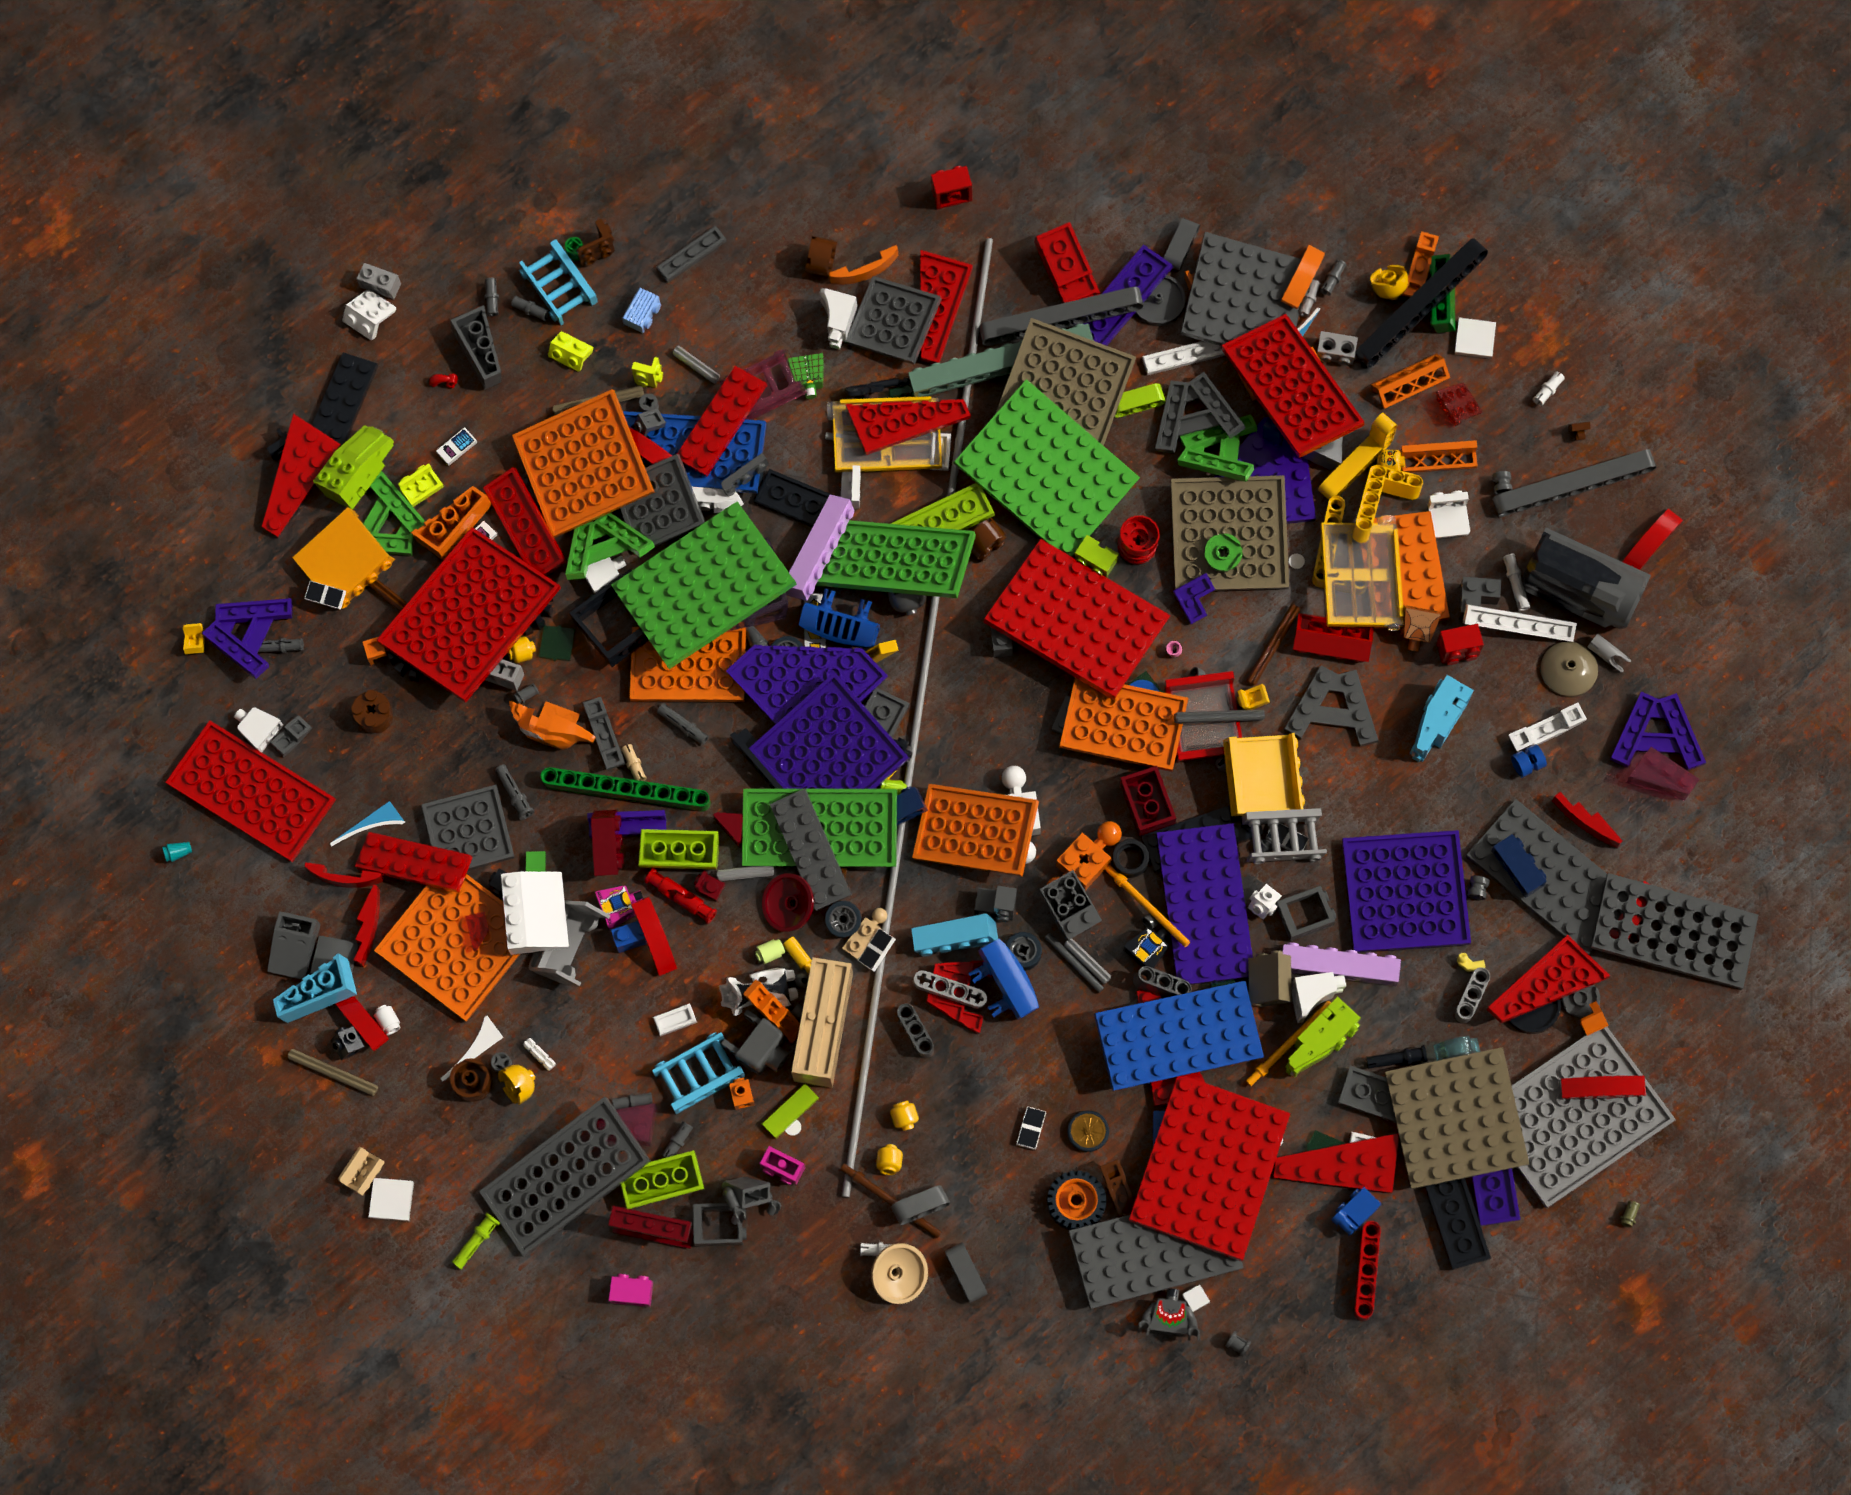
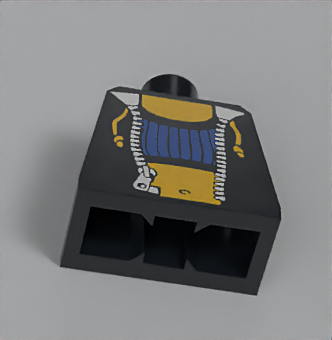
M1163 926L1156 933L1148 927L1124 945L1123 951L1141 967L1148 966L1155 969L1168 950L1169 945L1164 940L1170 933Z

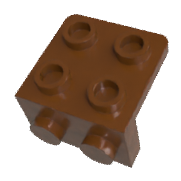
M602 219L595 221L599 239L576 250L581 266H590L596 260L607 258L615 252L612 231L608 223L604 224Z

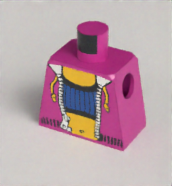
M626 886L595 892L602 911L611 915L609 919H605L609 930L635 916L631 904L643 899L640 890L629 894Z

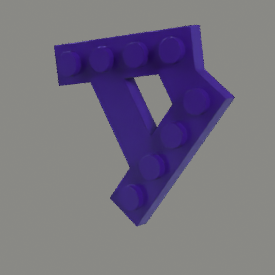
M292 599L216 604L215 621L202 632V635L237 665L257 679L270 667L268 662L257 653L273 620L292 618ZM251 622L242 641L231 633L235 623Z
M1641 691L1610 760L1628 768L1635 751L1680 753L1687 771L1705 765V758L1677 693L1657 699ZM1650 718H1660L1666 720L1671 734L1648 733L1644 731Z

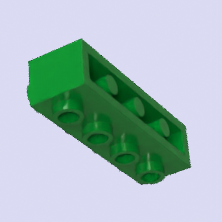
M1450 254L1431 256V276L1451 258ZM1455 288L1432 309L1430 324L1437 333L1455 331Z

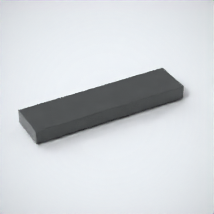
M714 226L656 267L657 271L668 283L723 245L727 240L719 229Z

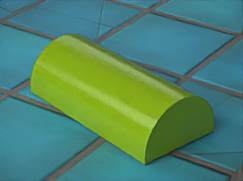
M641 829L639 868L717 870L719 856L718 831Z
M694 1150L649 1162L620 1184L626 1209L704 1189Z

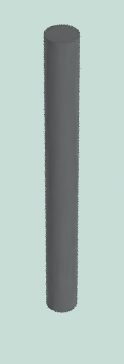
M1051 933L1045 936V939L1098 993L1104 989Z

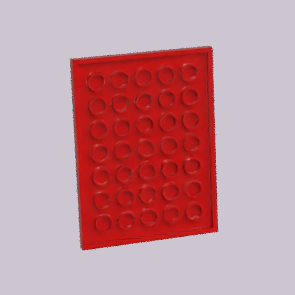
M471 527L378 637L377 642L466 703L561 587Z
M1040 539L986 615L983 623L1112 700H1115L1169 620L1170 615Z
M1185 1075L1178 1076L1174 1083L1129 1221L1242 1262L1291 1113Z

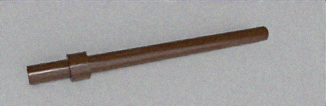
M845 1163L840 1170L850 1176L853 1182L857 1185L861 1184L892 1206L898 1202L866 1179L865 1175L860 1171L856 1172ZM923 1218L913 1221L937 1239L942 1233Z

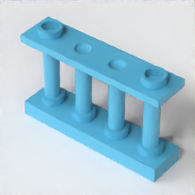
M555 239L550 243L552 250L548 255L526 267L523 261H520L521 269L519 272L524 280H529L547 305L553 321H558L560 325H563L564 322L561 315L583 301H588L593 306L598 303V300L592 288ZM554 259L560 261L559 268L538 281L531 274ZM563 273H568L571 276L569 282L548 295L541 288ZM573 287H578L581 290L579 296L558 309L551 302Z
M715 1032L709 1035L706 1041L668 1062L662 1061L655 1065V1069L652 1070L655 1077L662 1075L673 1095L674 1102L671 1106L675 1114L729 1086L730 1083H733V1080L745 1077L741 1066L737 1068L733 1066L720 1043L724 1040L722 1032L719 1034ZM712 1046L726 1069V1074L720 1077L715 1075L703 1051ZM694 1056L697 1057L709 1079L708 1084L704 1086L698 1085L685 1062ZM679 1065L691 1087V1093L686 1096L681 1095L668 1070Z

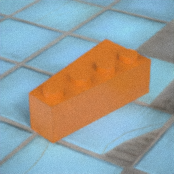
M474 486L453 500L454 502L447 508H442L439 511L440 513L434 518H429L425 521L424 525L418 530L415 529L411 532L416 542L443 561L471 527H474L492 506L487 495Z

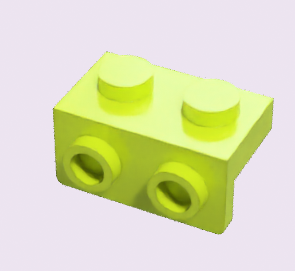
M561 331L551 341L548 356L580 372L583 362L592 354L593 347Z
M654 357L652 366L633 362L631 369L637 385L656 388L658 382L661 383L663 372H661L662 365H660L659 358Z
M430 464L420 466L415 473L405 476L398 483L400 491L413 507L444 487Z

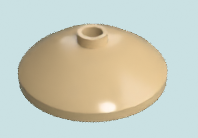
M904 1243L892 1244L884 1248L874 1260L871 1270V1280L877 1294L885 1301L894 1304H903L915 1299L924 1289L928 1277V1267L922 1253L917 1248ZM896 1269V1273L892 1275V1270Z

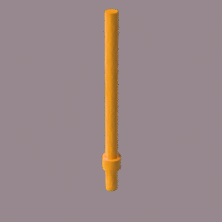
M1110 864L1105 868V871L1114 878V882L1119 887H1123L1184 947L1190 944V941L1127 881L1128 879L1122 873L1119 874Z
M1327 1001L1263 1064L1260 1063L1255 1068L1256 1071L1246 1080V1083L1252 1086L1261 1076L1264 1077L1269 1072L1268 1069L1296 1043L1297 1038L1331 1002Z

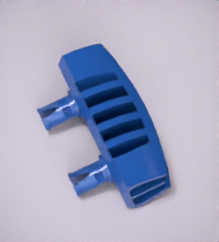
M824 588L822 600L818 606L805 602L799 621V626L837 643L858 647H874L880 630V624L868 621L869 619H867L872 602L868 601L864 608L865 600L860 599L857 614L854 616L832 610L831 606L836 591L833 590L828 597L829 590Z
M1000 939L978 950L984 962L980 967L968 972L970 976L980 973L972 981L975 984L982 978L992 975L1004 995L1002 996L1003 999L988 1006L989 1010L999 1007V1009L992 1013L993 1017L1007 1009H1012L1014 1015L1019 1020L1039 1008L1037 997L1025 970L1011 950Z

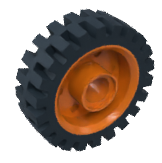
M1079 1170L1069 1171L1057 1177L1050 1186L1047 1195V1206L1051 1217L1059 1226L1067 1230H1074L1096 1224L1101 1219L1106 1207V1195L1100 1181L1096 1177L1091 1176L1090 1173H1084ZM1078 1196L1082 1199V1203L1074 1205L1071 1199Z

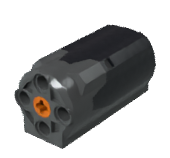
M1545 528L1521 581L1525 591L1603 627L1612 625L1622 630L1627 628L1651 575Z

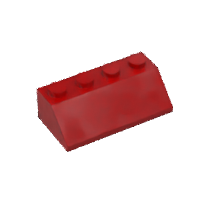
M1298 613L1293 650H1297L1300 653H1316L1319 656H1334L1337 659L1346 658L1356 662H1369L1374 627H1327L1326 617Z

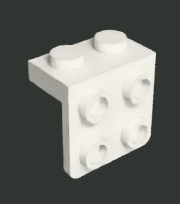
M366 290L346 304L342 321L368 339L373 340L376 337L379 323L395 313L396 307L371 290Z
M1453 491L1451 494L1439 492L1429 497L1427 503L1428 511H1431L1436 538L1469 535L1470 526L1466 507L1469 499L1468 492Z

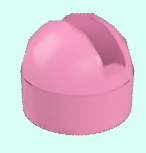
M1171 641L1167 644L1166 651L1171 657H1178L1182 653V646L1177 641ZM1174 646H1177V653H1174Z

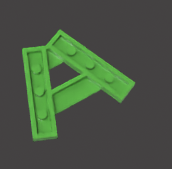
M1251 414L1239 418L1244 424L1245 429L1231 439L1221 426L1180 436L1185 450L1178 458V465L1246 482L1254 471V465L1238 461L1240 436L1257 431V425ZM1221 443L1220 456L1204 452L1205 447Z
M381 471L370 485V488L379 498L366 518L364 526L388 554L412 556L414 537L411 532L422 527L425 520ZM390 512H392L402 524L396 534L379 533Z
M608 513L594 522H589L575 528L565 574L567 580L586 578L588 565L627 550L642 557L655 547L654 543L613 514ZM605 535L611 537V539L592 545L594 539Z

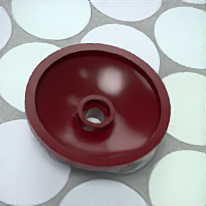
M791 873L781 874L772 879L767 885L762 898V909L767 922L773 928L784 932L796 931L803 927L809 920L814 907L813 892L808 882L801 876Z

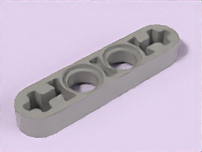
M918 971L913 977V984L916 988L972 1008H981L987 1001L984 991L927 971ZM923 975L925 976L924 980L930 982L931 978H933L934 981L931 985V988H929L928 986L930 985V983L924 982L923 985L919 984L920 980H918L917 978H920ZM938 981H942L946 985V989L942 992L938 991L935 987ZM962 988L964 996L961 998L956 997L954 989ZM968 991H971L970 996L976 997L978 994L983 1001L977 1004L974 998L970 997L968 1001L965 999L968 996Z

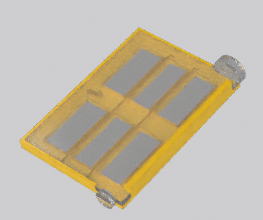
M925 396L828 401L827 420H833L835 472H852L853 465H860V471L942 468L940 429L866 455L846 409V404L863 405V403H870L871 405L882 404V402L907 401L912 403L922 401L940 402L939 398Z
M1391 515L1378 517L1377 523H1373L1368 541L1364 543H1359L1352 537L1355 523H1321L1327 627H1388L1389 631L1399 630L1403 626L1404 613L1396 517Z

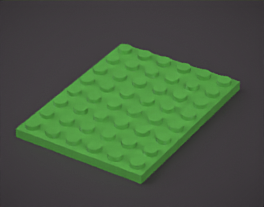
M1027 379L954 461V464L1040 539L1071 557L1075 554L1086 535L1090 536L1140 478Z
M738 501L611 584L669 669L797 585Z

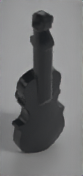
M904 377L902 380L895 378L844 388L845 395H862V399H869V393L881 392L886 387L906 386L910 383V379L908 377Z

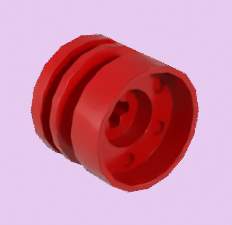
M1146 516L1128 518L1122 524L1117 542L1120 556L1132 564H1143L1152 559L1160 537L1157 524Z

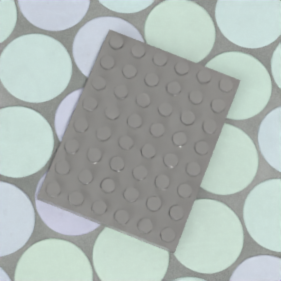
M1608 1027L1584 1036L1512 1085L1530 1165L1517 1167V1169L1546 1209L1676 1120L1646 1079V1096L1615 1099L1562 1098V1078L1643 1076Z

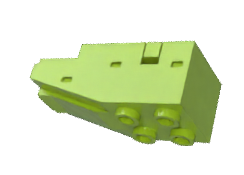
M364 425L334 452L313 482L326 497L353 510L385 465L382 461L394 446V441L392 438L384 435L381 430Z
M1337 996L1297 1038L1294 1045L1297 1050L1288 1059V1063L1285 1066L1287 1068L1286 1072L1291 1077H1296L1303 1070L1325 1059L1334 1050L1338 1052L1344 1046L1347 1036L1351 1038L1360 1027L1358 1023L1361 1017Z

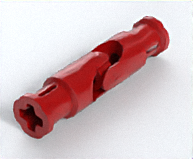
M652 868L646 876L645 883L652 884L658 888L660 893L693 915L697 914L707 924H710L716 916L717 909L710 908L704 904L702 899L690 893L669 877L665 878L655 868Z

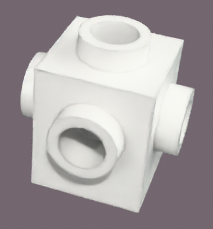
M1266 884L1260 891L1256 890L1249 898L1251 903L1248 908L1261 919H1264L1268 914L1271 916L1278 908L1276 904L1281 895Z

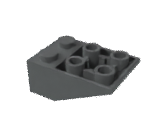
M1074 870L1039 889L1065 941L1102 921Z
M279 911L273 933L267 972L301 980L307 976L321 926L317 919Z

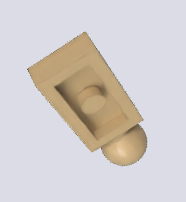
M877 908L872 913L871 921L865 917L858 931L849 938L842 949L858 960L880 928L877 925L886 921L887 912L882 908Z

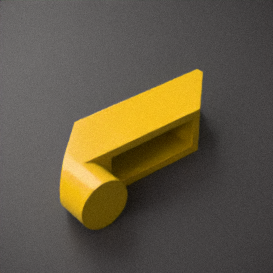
M896 640L877 644L865 652L877 663L899 650Z

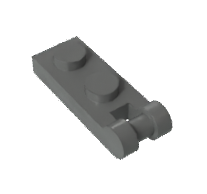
M763 453L722 481V488L727 496H732L737 487L747 484L754 475L766 470L769 464Z

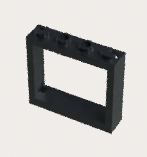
M631 569L624 574H620L613 582L606 584L603 589L589 596L585 602L575 606L576 608L569 612L575 625L611 667L649 641L639 628L607 651L582 621L617 596L611 584L631 572Z

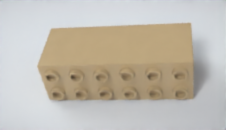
M812 957L792 1066L794 1082L833 1088L853 977L851 963Z

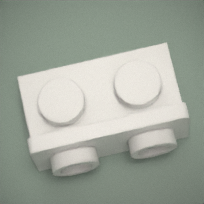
M853 465L852 472H842L841 497L850 499L854 509L860 508V465Z

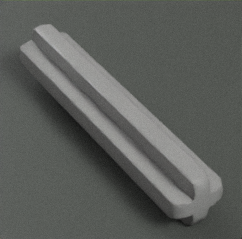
M675 347L673 350L675 357L713 384L719 381L720 375L682 347Z
M752 866L718 870L717 879L728 881L773 876L774 866Z
M1072 938L1065 942V948L1103 984H1106L1111 979V975Z

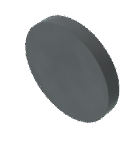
M1166 275L1144 301L1143 308L1136 311L1135 314L1141 321L1152 326H1165L1173 323L1180 317L1185 307V293L1182 286L1177 280Z

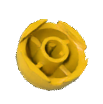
M1389 265L1387 266L1388 269L1383 271L1381 268L1377 269L1371 275L1370 280L1374 292L1379 297L1395 300L1406 291L1408 275L1403 266Z
M510 1065L498 1072L499 1081H504L505 1084L503 1090L514 1104L518 1103L520 1105L531 1097L535 1088V1076L530 1069L527 1070L521 1065Z

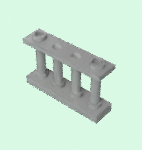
M1321 808L1246 812L1241 817L1242 825H1249L1251 827L1254 853L1247 857V862L1263 864L1265 861L1321 860L1327 853L1326 849L1318 850L1315 823L1322 816ZM1298 822H1305L1307 824L1310 850L1299 851L1296 828ZM1279 823H1286L1289 827L1292 851L1280 850L1277 826ZM1260 824L1270 826L1273 852H1262L1259 833Z

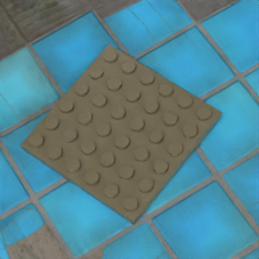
M1031 318L996 413L1027 379L1104 446L1136 356Z
M1285 475L1250 476L1246 482L1228 477L1171 479L1175 589L1205 573L1210 578L1215 588L1214 591L1289 589ZM1223 533L1236 537L1242 548L1240 563L1228 572L1212 569L1204 558L1205 546L1208 540L1215 535ZM1226 548L1218 550L1220 552L1219 556H1228Z
M1503 1047L1385 1072L1411 1189L1530 1165Z

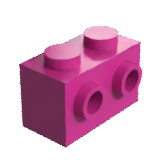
M770 1146L760 1162V1166L763 1168L762 1172L772 1177L774 1174L781 1177L780 1181L787 1185H791V1183L797 1185L805 1170L804 1163Z
M617 1274V1277H612L609 1301L612 1304L651 1307L653 1282L646 1276H637V1279L629 1278V1275Z

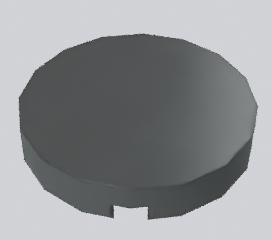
M1592 985L1561 998V1004L1567 1014L1574 1018L1582 1019L1592 1014L1589 1004L1596 1001L1600 1005L1601 996L1597 987Z

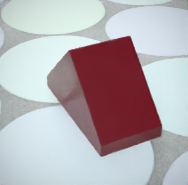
M714 813V820L740 848L743 839V814Z

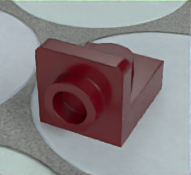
M703 871L701 875L698 874L694 881L696 892L716 902L726 885L724 882L708 875L706 871Z

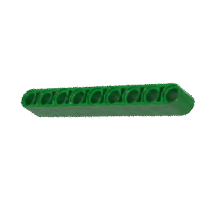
M551 767L545 768L541 772V780L544 786L552 790L700 812L708 810L711 805L708 793L699 789ZM554 775L553 781H546L547 776ZM568 778L574 779L572 784H565L564 782ZM586 781L593 782L590 787L583 786ZM609 783L612 785L608 790L602 789L604 784ZM625 786L631 788L627 793L621 792V789ZM643 789L649 790L646 796L640 795ZM660 793H668L666 798H659ZM680 795H686L687 799L685 801H679L678 797ZM699 798L707 799L703 804L697 803Z

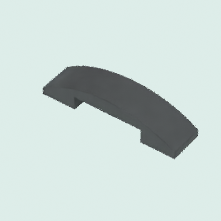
M601 696L583 702L606 769L610 770L624 765L625 762Z

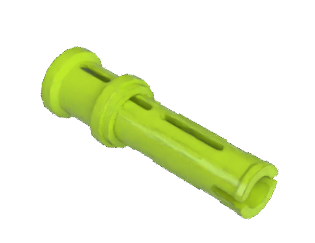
M487 1212L480 1225L475 1227L472 1237L451 1261L461 1270L480 1244L490 1238L489 1234L496 1225L499 1226L501 1224Z

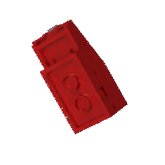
M1070 222L1040 234L1034 240L1037 251L1062 303L1100 295V291L1092 276V270Z

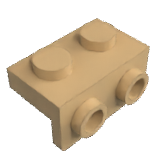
M359 1147L338 1177V1181L363 1196L385 1162Z

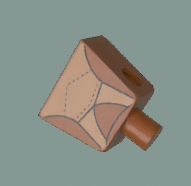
M1403 605L1404 617L1402 618L1401 636L1409 639L1408 650L1419 651L1421 641L1430 643L1441 613Z

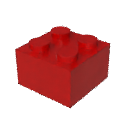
M956 166L951 170H939L931 174V190L937 210L972 201V183L967 166Z
M1478 623L1441 631L1436 643L1441 663H1447L1448 665L1457 664L1465 659L1466 661L1477 659L1484 645Z

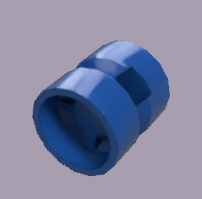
M1537 744L1526 748L1525 752L1519 751L1511 755L1513 767L1521 778L1532 774L1533 769L1538 771L1547 766L1546 758Z

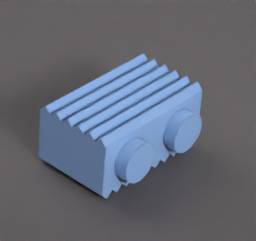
M639 288L622 317L623 324L644 333L645 329L650 328L652 324L651 318L654 313L657 314L660 310L659 296Z

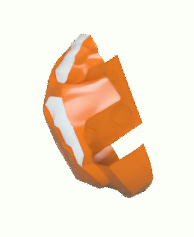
M509 701L515 721L518 722L520 730L529 739L562 750L570 748L579 741L594 743L596 740L594 735L576 724L580 716L579 713L546 701L538 718L533 716L535 709Z

